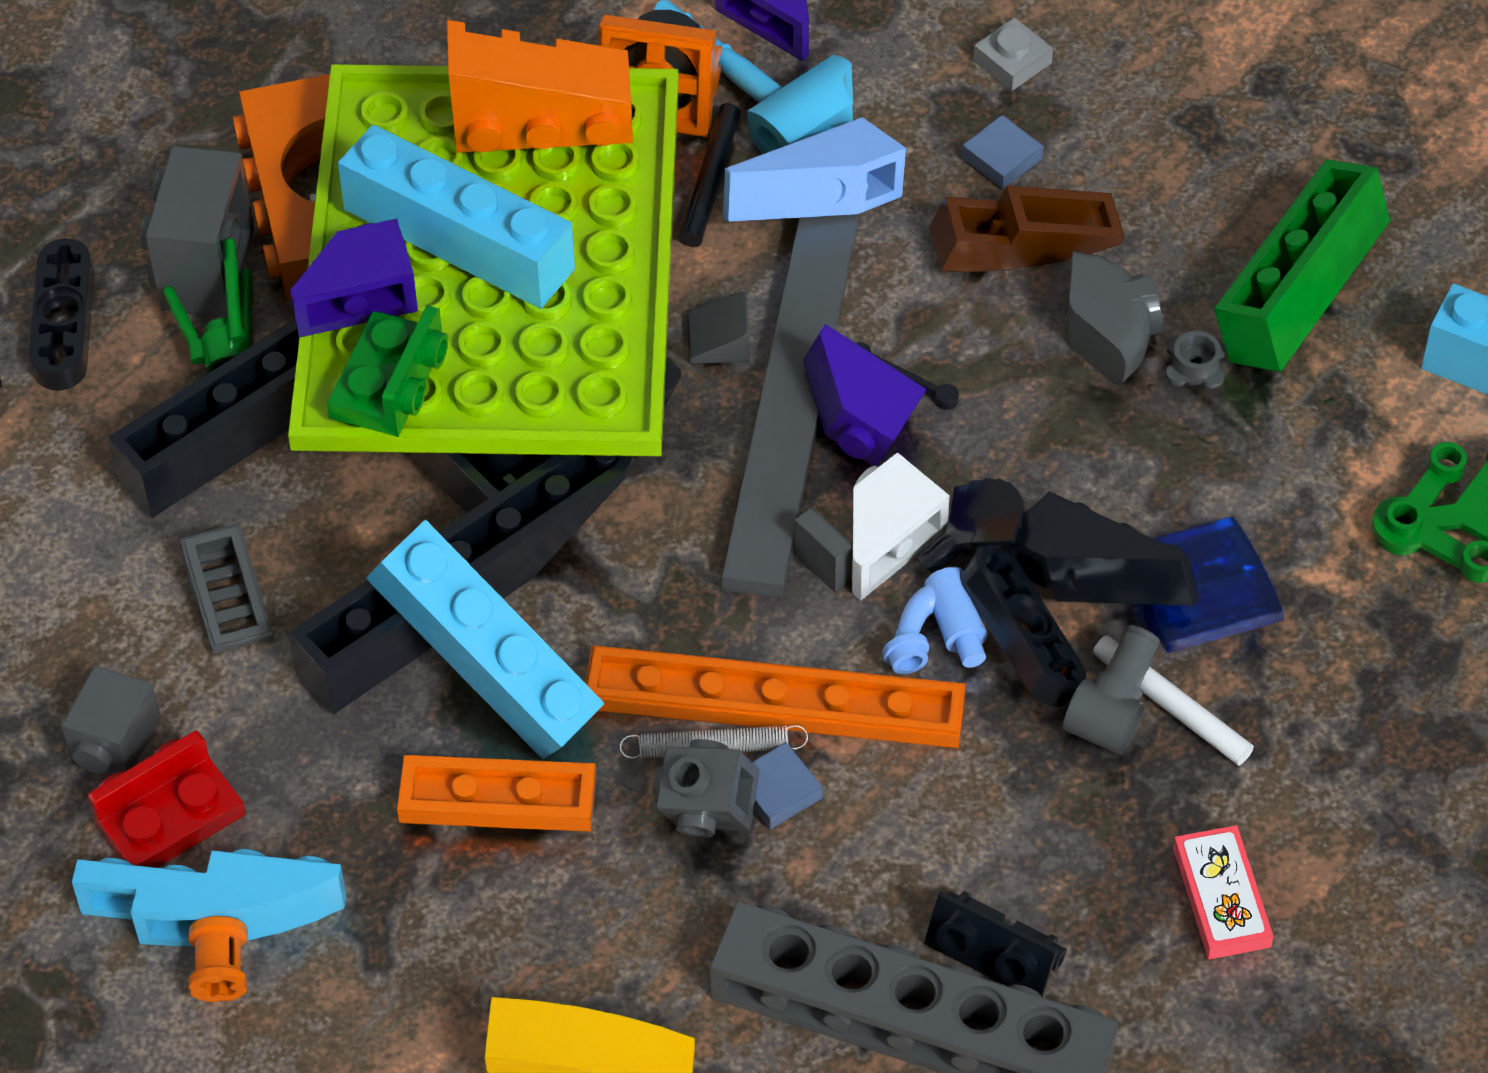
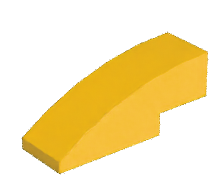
M491 997L485 1050L487 1073H693L695 1038L622 1015L578 1006L536 1000Z

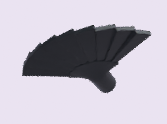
M1000 478L972 480L969 484L954 487L950 519L947 523L946 533L918 557L920 562L933 574L944 568L963 550L976 549V547L983 545L1015 544L1018 530L1022 529L1023 515H1025L1023 505L1025 502L1020 492L1010 482Z

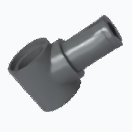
M1133 625L1127 626L1105 670L1098 672L1094 681L1085 678L1079 684L1065 714L1063 730L1121 756L1125 754L1134 739L1143 716L1145 705L1143 702H1140L1143 693L1139 687L1160 646L1159 638L1143 628Z

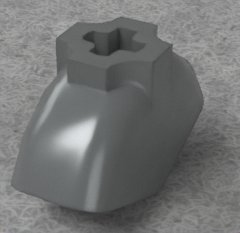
M1073 251L1066 341L1072 350L1108 380L1120 385L1141 365L1150 335L1162 332L1164 316L1159 303V292L1151 276L1144 277L1143 273L1131 276L1127 270L1102 256Z

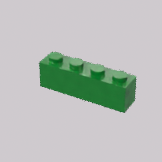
M1326 159L1214 308L1229 362L1277 372L1283 370L1390 222L1377 167Z

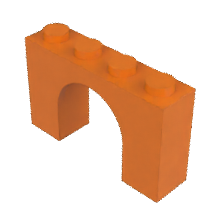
M330 74L239 91L243 115L232 117L239 150L250 148L252 157L242 159L249 193L260 191L262 200L252 202L259 236L271 235L272 243L262 245L269 280L281 278L286 300L292 299L290 290L308 269L315 202L301 197L290 186L303 169L320 160Z

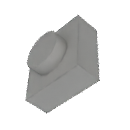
M1015 17L976 43L973 52V61L1010 91L1015 90L1052 64L1053 48Z

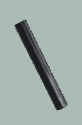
M724 103L720 105L680 234V241L689 247L700 246L704 238L741 115L740 109L734 104Z

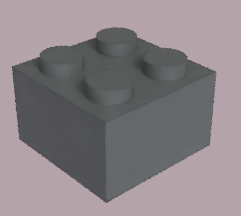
M172 146L166 168H159L155 175L153 187L155 206L153 213L145 214L141 223L140 244L142 249L149 250L150 255L148 267L150 286L157 287L162 311H171L163 294L164 288L171 286L174 288L187 313L227 317L224 240L229 237L235 240L240 283L241 271L244 269L255 228L242 155L238 152Z

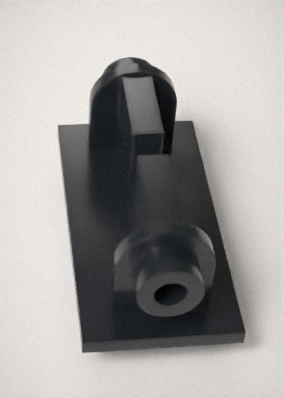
M951 891L947 894L940 892L936 899L924 944L1006 986H1026L1038 992L1043 998L1051 971L1055 973L1058 971L1067 953L1066 948L1057 944L1058 937L1053 934L1045 935L1019 921L1010 926L1004 923L1005 914L971 898V894L963 891L960 895Z

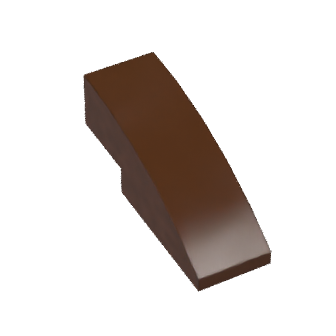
M1006 185L999 200L945 196L929 226L941 271L954 272L1013 270L1052 264L1072 259L1073 251L1093 254L1121 245L1125 238L1112 193Z

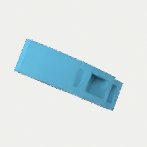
M239 849L232 853L211 851L206 873H199L182 865H168L162 869L135 866L117 858H104L99 862L77 859L72 879L81 914L133 920L139 944L192 946L188 941L189 926L194 921L211 916H227L244 922L248 928L247 941L270 936L315 922L345 908L347 899L341 864H332L314 856H303L296 860L267 857L258 851L250 849Z

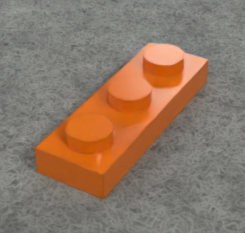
M404 755L397 806L399 823L591 832L597 777L596 763Z

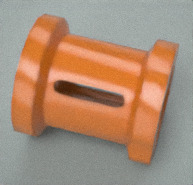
M211 916L194 921L189 926L188 941L195 947V972L188 979V988L190 989L191 996L202 1001L218 1002L238 999L247 992L246 975L241 971V947L247 942L248 928L244 922L227 916Z

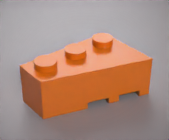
M447 20L448 74L457 153L633 143L627 50L557 38L553 47L520 41V32L501 29L499 37L466 32L464 22Z

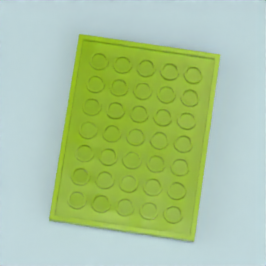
M331 64L308 267L337 231L369 223L344 210L338 162L374 124L572 222L575 270L540 309L404 240L414 273L418 311L396 317L418 322L427 305L439 308L442 332L447 333L449 338L443 364L439 369L432 368L425 381L426 392L419 413L416 416H408L399 437L330 419L327 402L367 323L299 338L288 433L291 451L662 456L679 91L678 69L629 68L633 143L457 153L448 66Z

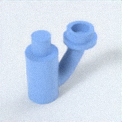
M948 567L934 572L926 579L924 587L913 594L907 602L895 637L882 650L886 664L892 666L895 673L910 674L920 670L927 664L929 644L927 638L919 634L926 618L931 614L935 615L946 648L950 652L959 654L964 667H976L986 660L982 644L986 641L988 633L981 614L961 583V568Z

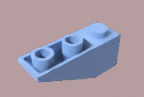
M862 117L725 168L723 218L728 222L852 215L875 208L902 197L906 147Z

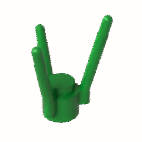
M231 237L224 240L227 317L209 322L205 326V333L201 339L174 288L166 286L163 290L170 310L188 344L191 363H205L207 374L251 347L252 271L248 268L241 271L239 288L236 243Z

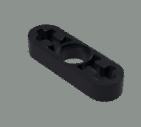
M65 238L50 242L40 251L37 259L29 357L36 381L44 388L55 391L66 390L76 386L82 381L87 372L94 270L88 248L82 242L75 239ZM64 264H70L68 271L69 284H61L58 273L62 271ZM67 305L78 310L73 318L65 322H53L46 318L48 313L58 306ZM55 343L63 344L66 356L62 358L60 365H51L54 364L56 359Z
M988 545L979 547L960 571V580L964 589L1032 696L1048 706L1061 707L1072 698L1082 680L1086 678V671L1082 662L1018 561L1001 547ZM1013 617L1022 621L1032 633L1023 629Z

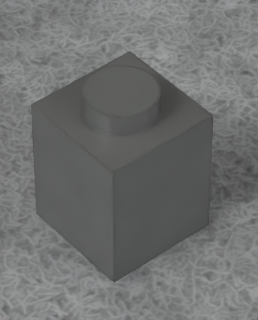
M94 666L61 726L71 760H74L83 769L96 774H104L107 771L111 773L125 772L134 767L161 718L153 684Z

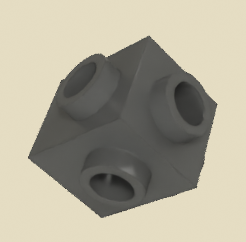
M695 739L690 741L689 747L666 746L663 767L657 769L653 782L656 808L677 825V831L690 836L712 837L715 835L716 829L750 831L760 769L740 750L728 749V746L713 740Z

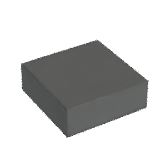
M810 508L795 519L794 555L836 593L851 582L852 544L816 510Z

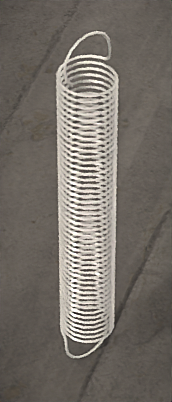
M779 725L778 742L777 726H775V744L774 726H772V746L770 726L769 739L768 728L766 726V741L765 730L763 726V743L761 727H759L760 744L758 727H756V737L755 728L753 727V739L752 729L750 727V741L749 731L747 727V743L745 728H743V745L742 728H740V738L739 728H737V740L736 730L734 728V742L733 732L731 728V744L729 729H727L728 749H732L733 746V749L740 750L741 752L742 749L743 752H745V747L746 752H748V746L750 752L751 749L753 752L756 749L757 752L758 748L759 751H761V747L762 751H764V745L765 750L767 751L768 749L770 751L771 748L773 750L774 747L777 748V746H780V744L782 745L785 742H787L788 744L787 729H789L790 727H800L805 731L807 736L806 741L802 746L792 749H798L803 747L808 740V735L806 730L801 726L793 725L787 728V726L785 725L784 738V728L782 725L781 740V730ZM715 729V741H717L716 729ZM718 729V742L727 746L726 729H724V738L723 729H721V741L720 730ZM705 730L706 740L714 741L713 730H711V737L710 730H708V739L707 730ZM684 731L682 736L681 732H679V738L678 732H676V740L675 732H673V742L672 733L670 732L669 745L668 732L666 737L665 733H663V739L662 733H660V741L659 733H657V743L656 734L654 733L653 745L652 733L650 738L649 734H647V740L646 734H644V742L643 734H641V744L640 736H638L640 754L635 757H629L622 752L621 745L626 738L638 736L630 735L621 741L620 751L627 758H637L640 756L642 759L643 747L644 758L646 754L647 758H649V752L650 758H652V750L653 757L655 758L656 748V756L658 758L659 746L661 758L662 753L663 757H665L666 742L667 746L689 747L690 741L698 739L697 731H695L694 738V731H692L691 740V731H689L688 742V733L686 731L685 744Z

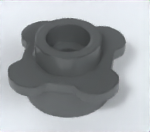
M1189 331L1169 340L1167 352L1172 357L1171 365L1167 367L1165 376L1171 384L1175 386H1183L1186 383L1189 385L1203 384L1210 389L1217 388L1223 384L1225 373L1220 368V359L1225 356L1226 349L1220 340L1203 331Z

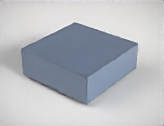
M1002 115L963 144L962 158L1000 188L1004 189L1006 185L1012 183L1042 160L1043 145Z
M787 742L753 761L760 769L754 811L770 830L823 799V786Z

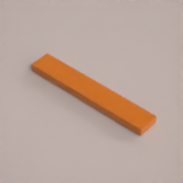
M592 645L585 684L605 703L598 711L763 728V726L766 728L767 726L768 729L769 726L771 729L772 726H774V729L777 726V730H779V725L780 730H782V725L784 730L785 725L787 728L798 725L803 727L807 733L959 748L966 683ZM795 726L787 729V731L805 732L800 727Z

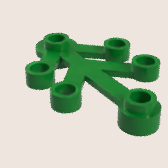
M1442 442L1432 448L1426 473L1407 497H1391L1377 506L1373 514L1372 530L1381 547L1392 554L1410 555L1422 548L1459 568L1463 576L1475 583L1488 582V565H1477L1471 559L1482 558L1488 562V452L1486 463L1455 504L1432 507L1446 484L1455 483L1462 478L1467 462L1466 452L1461 446L1452 442ZM1447 459L1454 462L1456 465L1444 466L1439 462V460ZM1396 520L1406 521L1411 524H1402ZM1462 529L1481 540L1465 545L1443 531Z

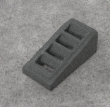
M240 523L180 538V553L212 653L216 654L273 639L272 628ZM233 557L235 564L202 571L201 564ZM237 576L240 578V584L208 591L207 584ZM246 596L248 604L217 612L214 611L212 604ZM248 616L253 617L255 626L221 635L218 624Z

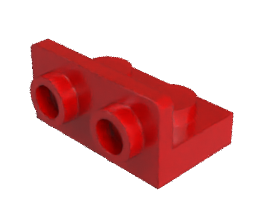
M193 731L181 739H173L164 743L151 757L129 770L116 772L108 776L100 783L98 788L91 791L88 795L96 827L117 856L135 866L159 868L246 815L243 801L209 758L206 741L199 731Z

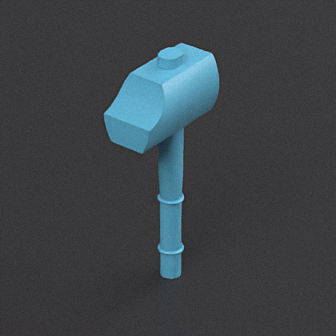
M660 0L654 7V10L670 9L686 14L693 20L690 13L683 12L669 0ZM716 38V46H722V54L718 64L721 66V72L758 102L757 105L747 111L749 138L762 154L853 121L852 64L847 59L833 54L782 87L749 60L733 51L729 44H724Z

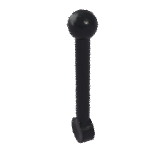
M855 342L927 389L925 393L935 397V404L940 409L951 410L957 406L959 391L955 386L950 384L937 386L872 353L870 346L865 342Z

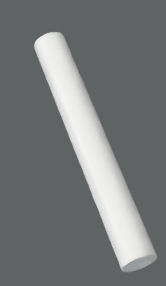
M1105 635L1095 645L1092 654L1108 666L1119 643L1109 635ZM1149 666L1139 687L1142 693L1238 766L1243 764L1252 753L1254 745Z

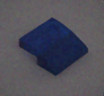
M1234 516L1153 538L1163 544L1175 545L1188 555L1192 564V575L1199 601L1193 606L1143 604L1144 620L1154 635L1159 638L1161 645L1167 653L1284 621L1283 608L1272 582L1252 543Z

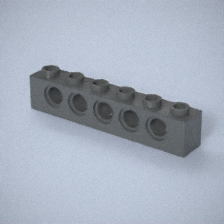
M738 901L710 966L711 999L939 1073H1107L1115 1051L1119 1022L1106 1018L1104 1014L1092 1007L1085 1005L1070 1007L1042 998L1038 992L1026 986H1004L979 978L973 971L960 965L950 964L941 966L916 958L910 951L897 945L886 944L878 946L853 938L850 933L834 925L824 924L815 926L793 919L783 910L771 905H759L756 907ZM791 959L803 965L795 969H784L775 964L782 960ZM854 979L863 982L865 986L859 989H846L838 985V983ZM916 999L925 1002L929 1006L920 1010H912L904 1007L901 1003L906 1000ZM970 1020H983L991 1024L992 1027L986 1030H973L964 1023ZM1035 1040H1045L1051 1042L1057 1048L1050 1051H1039L1029 1046L1028 1043Z

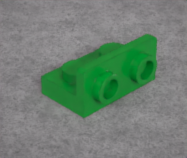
M427 305L418 322L373 311L327 402L329 418L399 437L408 416H416L422 407L426 392L425 381L431 369H439L447 353L449 338L447 333L442 332L440 309Z

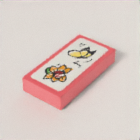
M1229 826L1174 837L1173 851L1207 959L1271 948L1274 936L1238 826Z

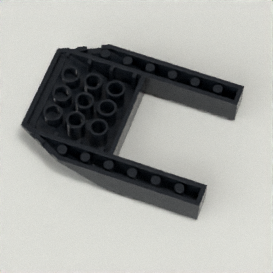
M295 319L107 437L117 481L151 518L289 430L299 347V335ZM667 356L664 408L681 379V369ZM407 452L467 513L438 533L503 599L534 578L624 481L638 457ZM368 580L288 633L296 675L333 715L432 648L421 634Z

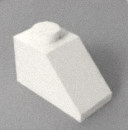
M899 453L893 455L881 466L875 465L864 471L856 481L853 489L852 594L860 601L947 530L950 495Z

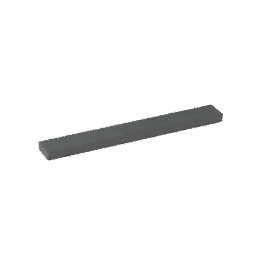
M860 213L799 218L724 565L722 590L783 598L795 541V519L800 516L820 418L803 359L825 324L836 331L838 330L860 222Z

